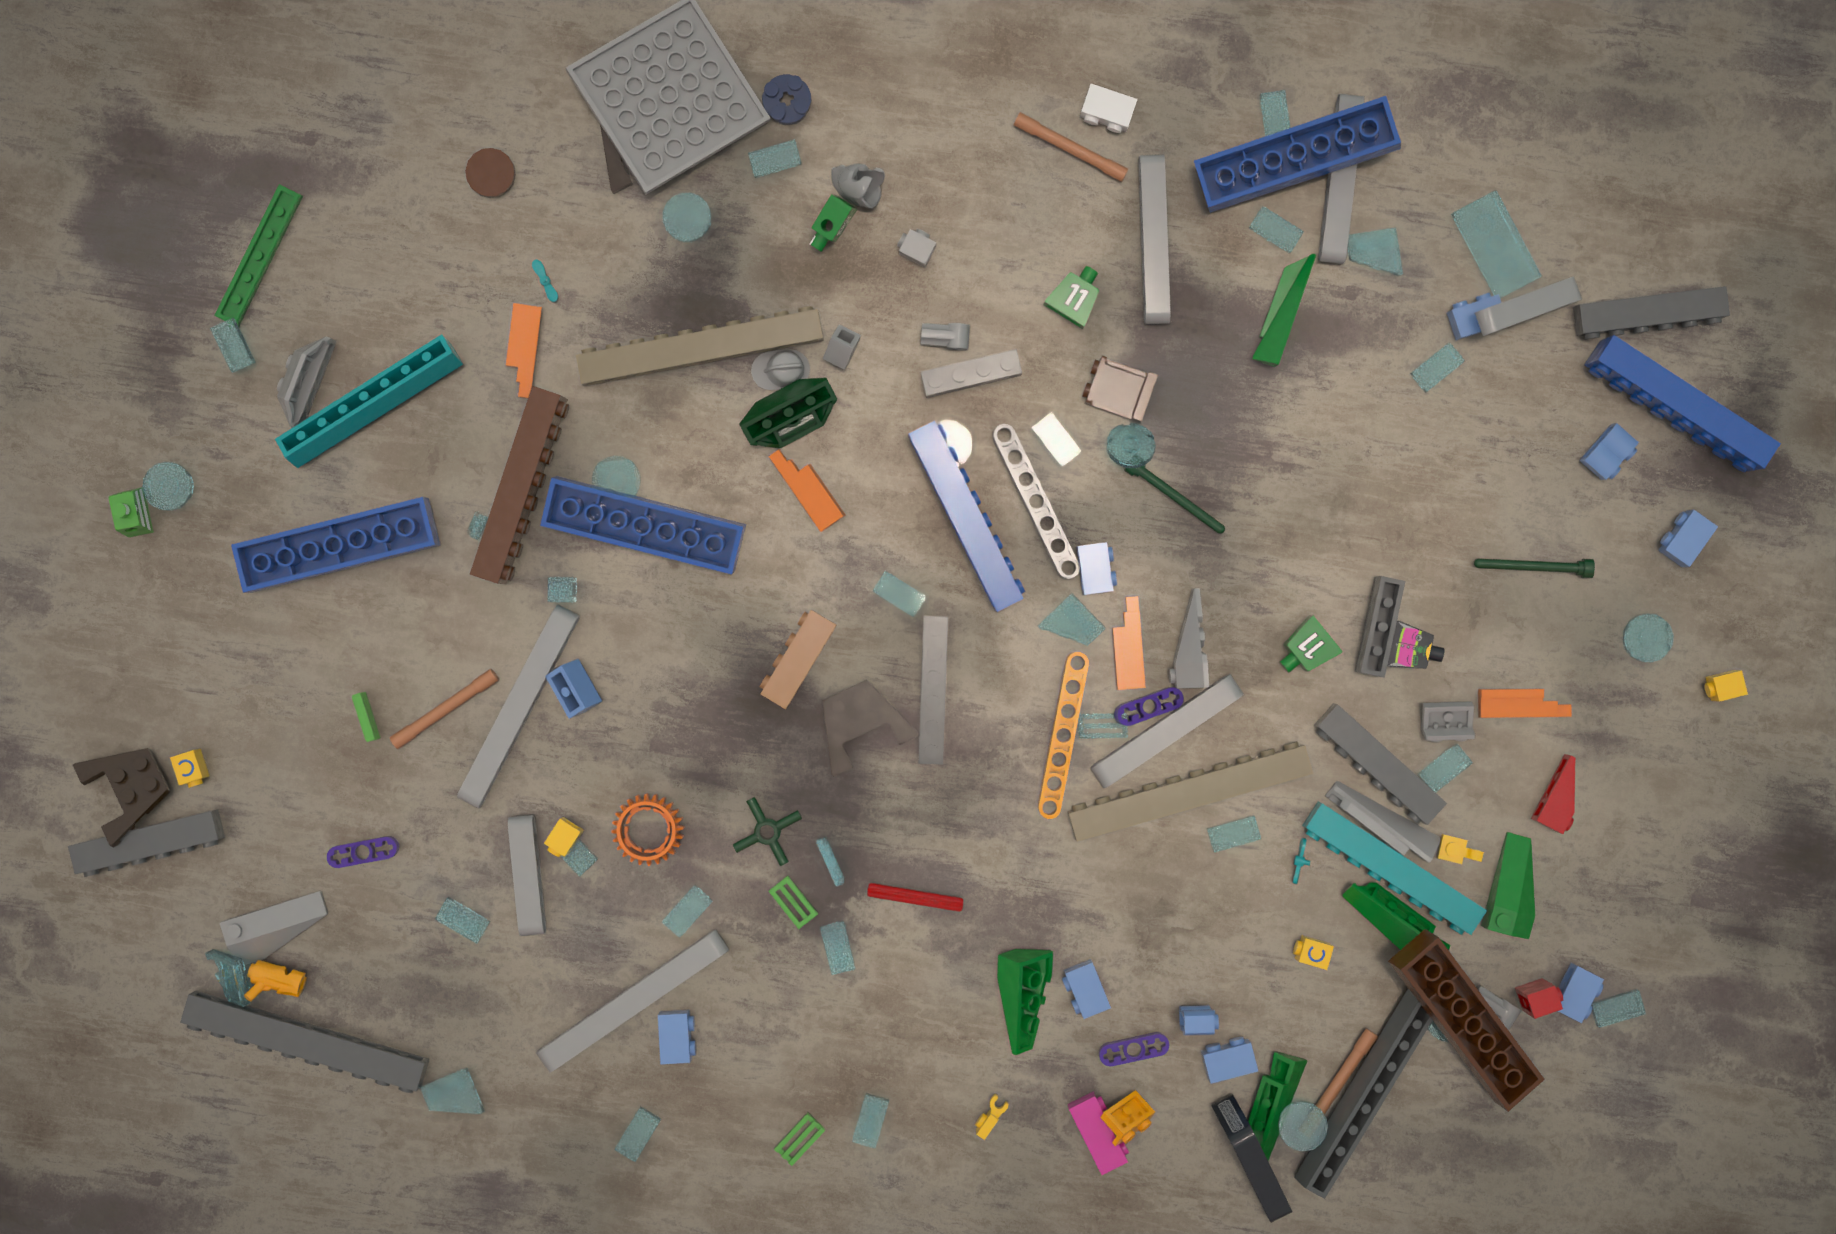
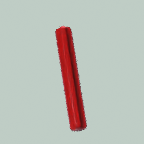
M874 883L868 885L867 896L958 912L962 911L964 903L963 899L958 897Z

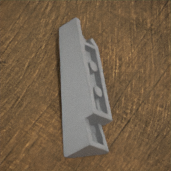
M1336 781L1325 795L1404 856L1410 849L1428 863L1433 859L1440 843V837L1339 781Z

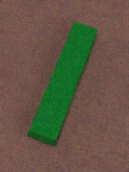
M280 184L278 185L214 316L239 328L303 198L302 195Z

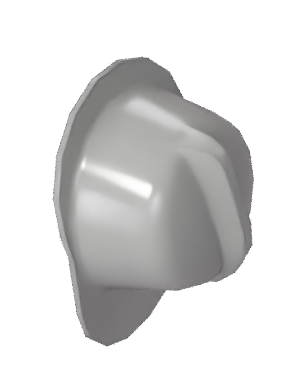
M791 349L762 353L754 360L751 369L753 380L759 387L765 390H779L798 379H807L810 373L808 359L801 352Z

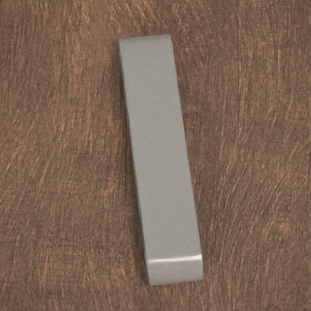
M1573 276L1475 313L1482 335L1486 336L1580 301L1582 297Z
M535 816L509 817L508 833L519 935L545 934L546 919Z

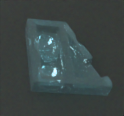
M1396 228L1349 235L1348 254L1350 261L1366 264L1377 270L1381 269L1391 272L1396 276L1403 274Z
M1073 593L1038 625L1042 630L1059 634V636L1067 639L1076 640L1087 646L1106 629Z
M214 949L206 952L207 960H214L219 969L215 976L221 984L228 1002L243 1007L251 1003L244 997V994L250 990V987L246 980L245 964L242 958Z
M467 1067L420 1087L428 1109L431 1111L481 1114L485 1111Z

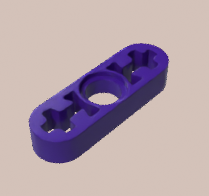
M1167 687L1125 702L1115 709V720L1121 725L1131 726L1175 710L1183 703V693L1178 688ZM1169 692L1176 695V698L1173 700L1174 704L1171 702L1161 704L1159 700L1168 698ZM1151 699L1155 704V709L1152 713L1148 714L1143 710V704L1146 700ZM1124 709L1127 711L1137 709L1138 713L1130 715L1129 720L1121 717L1124 714Z
M384 836L337 845L328 851L327 862L334 868H342L389 859L398 853L399 843L392 836ZM385 841H387L388 845L392 844L393 849L389 850V854H387L386 850L376 852L378 857H375V847L385 845ZM360 845H365L369 849V856L366 859H361L357 855V848ZM348 847H351V857L341 859V863H339L338 859L334 860L333 855L337 854V850H339L340 854L350 852Z
M1154 1032L1107 1042L1100 1047L1099 1058L1104 1065L1110 1067L1154 1058L1167 1053L1169 1041L1163 1033ZM1156 1038L1164 1042L1160 1050L1152 1046L1148 1047L1149 1053H1145V1046L1142 1041L1146 1040L1147 1045L1154 1044ZM1131 1043H1138L1141 1046V1051L1136 1056H1131L1127 1053V1047ZM1123 1045L1122 1050L1126 1058L1121 1059V1054L1113 1055V1060L1103 1057L1107 1053V1049L1111 1048L1113 1052L1120 1051L1118 1046Z

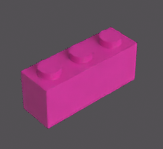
M1091 1092L1067 1104L1101 1175L1128 1163L1125 1155L1129 1154L1125 1143L1121 1142L1115 1147L1112 1143L1116 1138L1114 1132L1100 1118L1103 1111L1107 1110L1101 1096L1096 1098L1094 1092Z

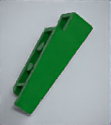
M1311 254L1283 268L1259 335L1262 340L1252 357L1253 360L1272 367L1279 365L1316 254Z
M1353 883L1342 895L1400 950L1424 929L1433 933L1436 928L1434 924L1378 883H1369L1366 886H1357L1356 883ZM1441 940L1443 944L1446 946V948L1449 950L1451 945Z
M1274 1052L1270 1076L1264 1075L1262 1077L1248 1120L1268 1161L1307 1064L1306 1059L1280 1052Z

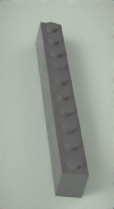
M1409 989L1398 1004L1294 1177L1304 1188L1324 1199L1433 1021Z
M199 991L188 994L180 1023L186 1024L190 1030H207L214 1037H231L238 1044H255L262 1051H279L286 1058H303L307 1064L318 1066L320 1063L327 1065L331 1071L343 1072L344 1070L352 1073V1076L358 1079H366L368 1077L374 1079L376 1084L382 1086L395 1085L399 1087L400 1091L406 1093L417 1092L422 1087L429 1059Z

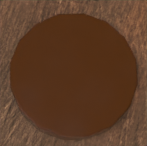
M485 148L474 153L468 160L465 170L466 179L470 187L480 196L488 198L500 197L512 187L516 176L514 164L509 156L501 150L494 148Z

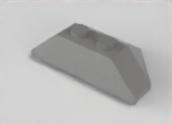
M326 336L295 350L293 355H290L287 359L286 374L284 378L282 377L277 385V398L291 428L308 417L337 342L332 338Z

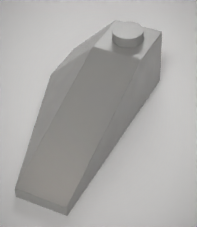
M1195 588L1191 591L1173 660V669H1169L1170 684L1174 683V688L1209 687L1207 654L1202 652L1201 648L1204 647L1205 633L1203 628H1200V623L1203 621L1200 588Z
M318 891L220 922V927L227 948L239 965L244 966L267 958L326 916L328 912L322 892Z

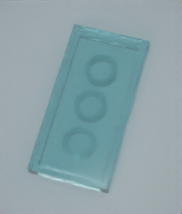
M1497 190L1451 214L1494 296L1499 294L1500 298L1542 277Z

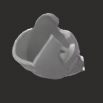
M858 163L847 167L845 165L833 167L831 177L835 189L845 200L857 206L874 208L881 197L880 185L885 179V172L877 167L871 170L868 169L867 165Z

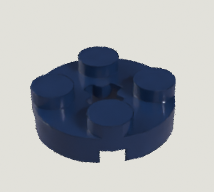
M790 74L774 77L765 85L762 95L763 106L770 118L783 125H793L802 121L812 103L811 93L807 84L799 76ZM787 93L789 96L794 97L790 101L791 105L786 106L785 102H780L783 95Z

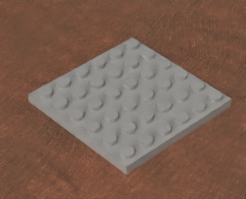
M696 0L679 1L566 67L568 75L645 195L768 123L771 119Z

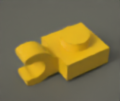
M1442 834L1436 858L1462 864L1464 857L1482 862L1484 852L1467 848L1468 840Z
M994 1094L990 1099L991 1110L987 1114L982 1113L975 1123V1126H977L976 1135L984 1140L998 1122L1000 1115L1008 1109L1009 1104L1007 1101L1001 1107L995 1106V1101L998 1099L997 1094Z

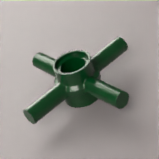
M755 797L747 800L746 802L757 824L753 834L733 844L735 851L738 853L760 842L770 846L780 866L788 863L789 861L778 839L782 829L802 819L799 811L797 810L775 821L765 817ZM764 825L771 826L774 829V836L771 838L764 837L761 834V827Z

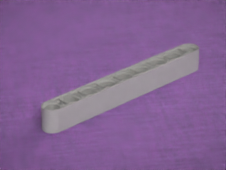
M560 605L554 608L466 776L457 798L478 809L484 803L547 682L545 676L553 671L580 618L578 614Z
M716 929L711 931L546 1044L536 1054L549 1073L553 1072L729 951V948Z

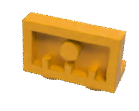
M1135 1090L1103 1112L1100 1118L1116 1135L1112 1142L1116 1147L1121 1142L1127 1144L1131 1141L1138 1130L1141 1133L1144 1132L1152 1124L1150 1119L1155 1111Z

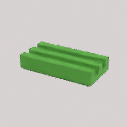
M366 692L352 695L365 740L370 742L380 739L381 737Z
M786 876L769 890V893L798 929L818 915V912L789 876ZM786 883L789 885V887L793 890V892L797 895V897L801 900V902L805 905V907L809 910L811 914L807 915L804 912L801 906L785 888L784 885ZM780 889L802 916L803 920L801 922L776 892Z
M807 1112L776 1145L774 1150L793 1166L822 1135L825 1128ZM809 1120L811 1124L785 1151L783 1149L784 1145ZM816 1127L818 1130L796 1152V1154L793 1157H791L789 1154Z

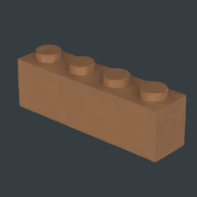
M813 610L809 614L807 612L803 613L798 622V625L801 626L797 634L791 633L785 643V646L788 647L784 656L778 655L772 665L776 668L771 677L766 675L760 685V688L763 689L761 695L784 709L788 708L837 624Z

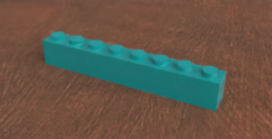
M441 334L283 433L275 440L285 459L296 468H299L462 366L463 363L453 345Z
M1319 801L1302 825L1308 829L1305 834L1316 841L1322 838L1328 842L1326 846L1328 849L1338 855L1342 851L1349 856L1348 862L1358 868L1361 865L1369 869L1368 875L1379 882L1382 878L1390 883L1388 888L1399 895L1402 891L1410 896L1408 901L1419 908L1425 905L1431 909L1429 912L1431 916L1439 921L1445 918L1451 922L1449 927L1461 935L1464 931L1472 935L1487 912L1486 909Z

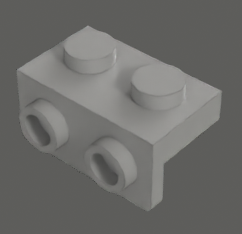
M1472 702L1423 703L1421 730L1425 739L1432 742L1475 739V732L1472 728L1474 705Z

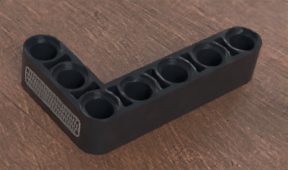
M1232 1094L1212 1104L1211 1106L1233 1146L1270 1223L1292 1213L1293 1211L1258 1139L1234 1095Z

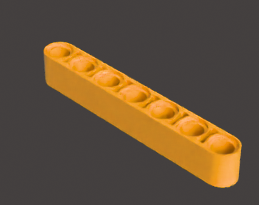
M1081 652L1070 653L1065 661L1038 801V810L1047 819L1056 818L1062 807L1089 667L1087 656ZM1075 656H1081L1084 661L1083 667L1079 670L1071 667V659ZM1070 680H1076L1079 684V689L1074 694H1070L1066 690V684ZM1066 704H1071L1074 707V714L1069 718L1063 717L1061 713L1062 707ZM1062 728H1066L1070 732L1069 739L1064 742L1057 739V732ZM1057 752L1065 755V761L1060 766L1052 763V757ZM1056 776L1061 781L1060 786L1055 790L1049 789L1047 786L1048 779ZM1046 801L1055 802L1056 809L1053 813L1047 814L1043 811V804Z

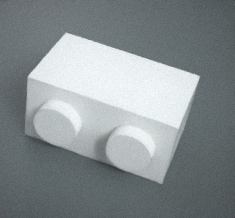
M1090 84L1080 117L1084 118V122L1091 125H1098V123L1106 125L1108 130L1115 133L1126 132L1137 99Z

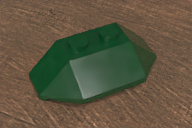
M827 378L798 379L755 402L739 425L750 445L782 448L824 426L833 405L837 401V397Z

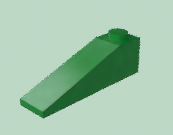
M1506 832L1485 908L1487 912L1482 919V927L1509 936L1529 939L1535 919L1531 838Z
M1014 949L998 955L997 979L1013 1055L1033 1049L1040 1023L1037 1017L1041 1004L1044 1005L1046 996H1043L1046 982L1050 983L1052 977L1053 951Z

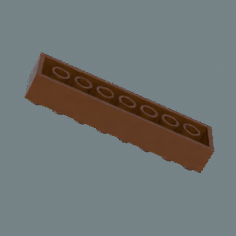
M532 386L470 575L497 584H507V581L512 580L515 573V567H513L515 557L519 558L523 549V544L520 543L523 534L526 535L530 528L531 521L528 520L530 512L535 511L539 498L536 497L538 488H542L546 480V474H544L546 464L550 465L553 459L554 451L551 450L554 441L557 442L561 435L562 428L559 427L561 419H565L568 414L569 404H567L568 399Z
M1424 929L1388 961L1495 1103L1509 1112L1545 1080L1438 936Z

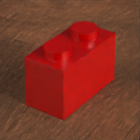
M1543 978L1515 987L1522 1011L1534 1019L1563 1009L1561 1002L1564 999L1560 988L1555 987V985Z

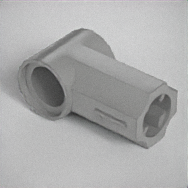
M922 323L921 345L941 346L951 350H968L970 325L962 323H949L948 325Z
M1479 985L1477 987L1478 991L1509 1031L1522 1010L1503 998L1501 1000L1492 992Z

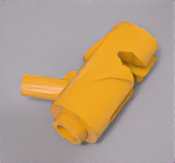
M258 960L256 964L252 963L247 974V977L250 978V983L255 985L244 994V997L251 1002L262 991H270L271 989L277 991V994L299 997L306 983V973L293 969L288 974L287 967Z

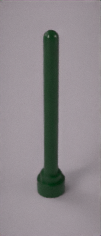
M1137 455L1125 467L1124 471L1129 475L1142 477L1217 533L1221 534L1225 531L1223 524L1146 469L1143 460Z
M1480 558L1474 561L1476 568L1576 573L1581 578H1593L1595 571L1594 559H1582V561H1577V563Z

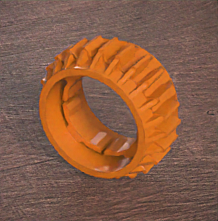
M646 793L642 800L640 795L635 796L636 802L631 798L627 800L629 807L624 804L620 806L623 813H615L619 820L612 822V824L617 826L616 829L611 831V833L617 834L613 842H619L620 845L617 847V850L623 849L625 851L623 857L631 856L630 862L638 859L639 865L646 861L647 865L650 866L652 860H655L658 865L661 863L660 857L665 861L669 859L667 852L672 855L676 853L673 846L680 847L681 844L677 839L684 837V835L679 833L680 830L685 828L679 825L683 817L676 816L679 809L673 810L671 808L673 802L667 805L665 803L666 797L658 800V795L655 794L650 799L649 794ZM652 806H655L653 811L660 813L665 818L668 825L667 832L671 834L672 831V836L667 835L665 842L660 847L645 849L643 853V848L636 846L631 840L628 833L629 826H625V824L631 822V818L636 812L643 809L648 811L652 809ZM671 836V840L668 846L666 847L665 844L669 841V838Z

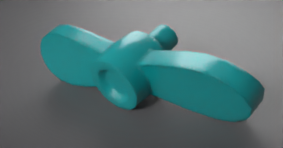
M536 259L532 262V268L539 276L540 283L544 286L548 299L551 302H556L558 300V293L550 284L551 280L546 276L544 265Z
M1306 838L1301 839L1299 854L1294 859V865L1297 867L1293 884L1298 883L1301 867L1303 865L1310 866V861L1305 860V857H1303Z

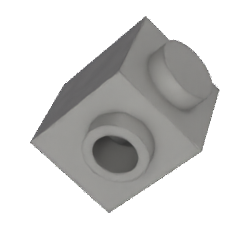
M910 229L908 234H902L897 244L900 247L899 255L925 268L936 248V242L929 239L930 235L920 229L913 231Z
M839 324L829 341L823 359L845 370L855 352L861 335Z

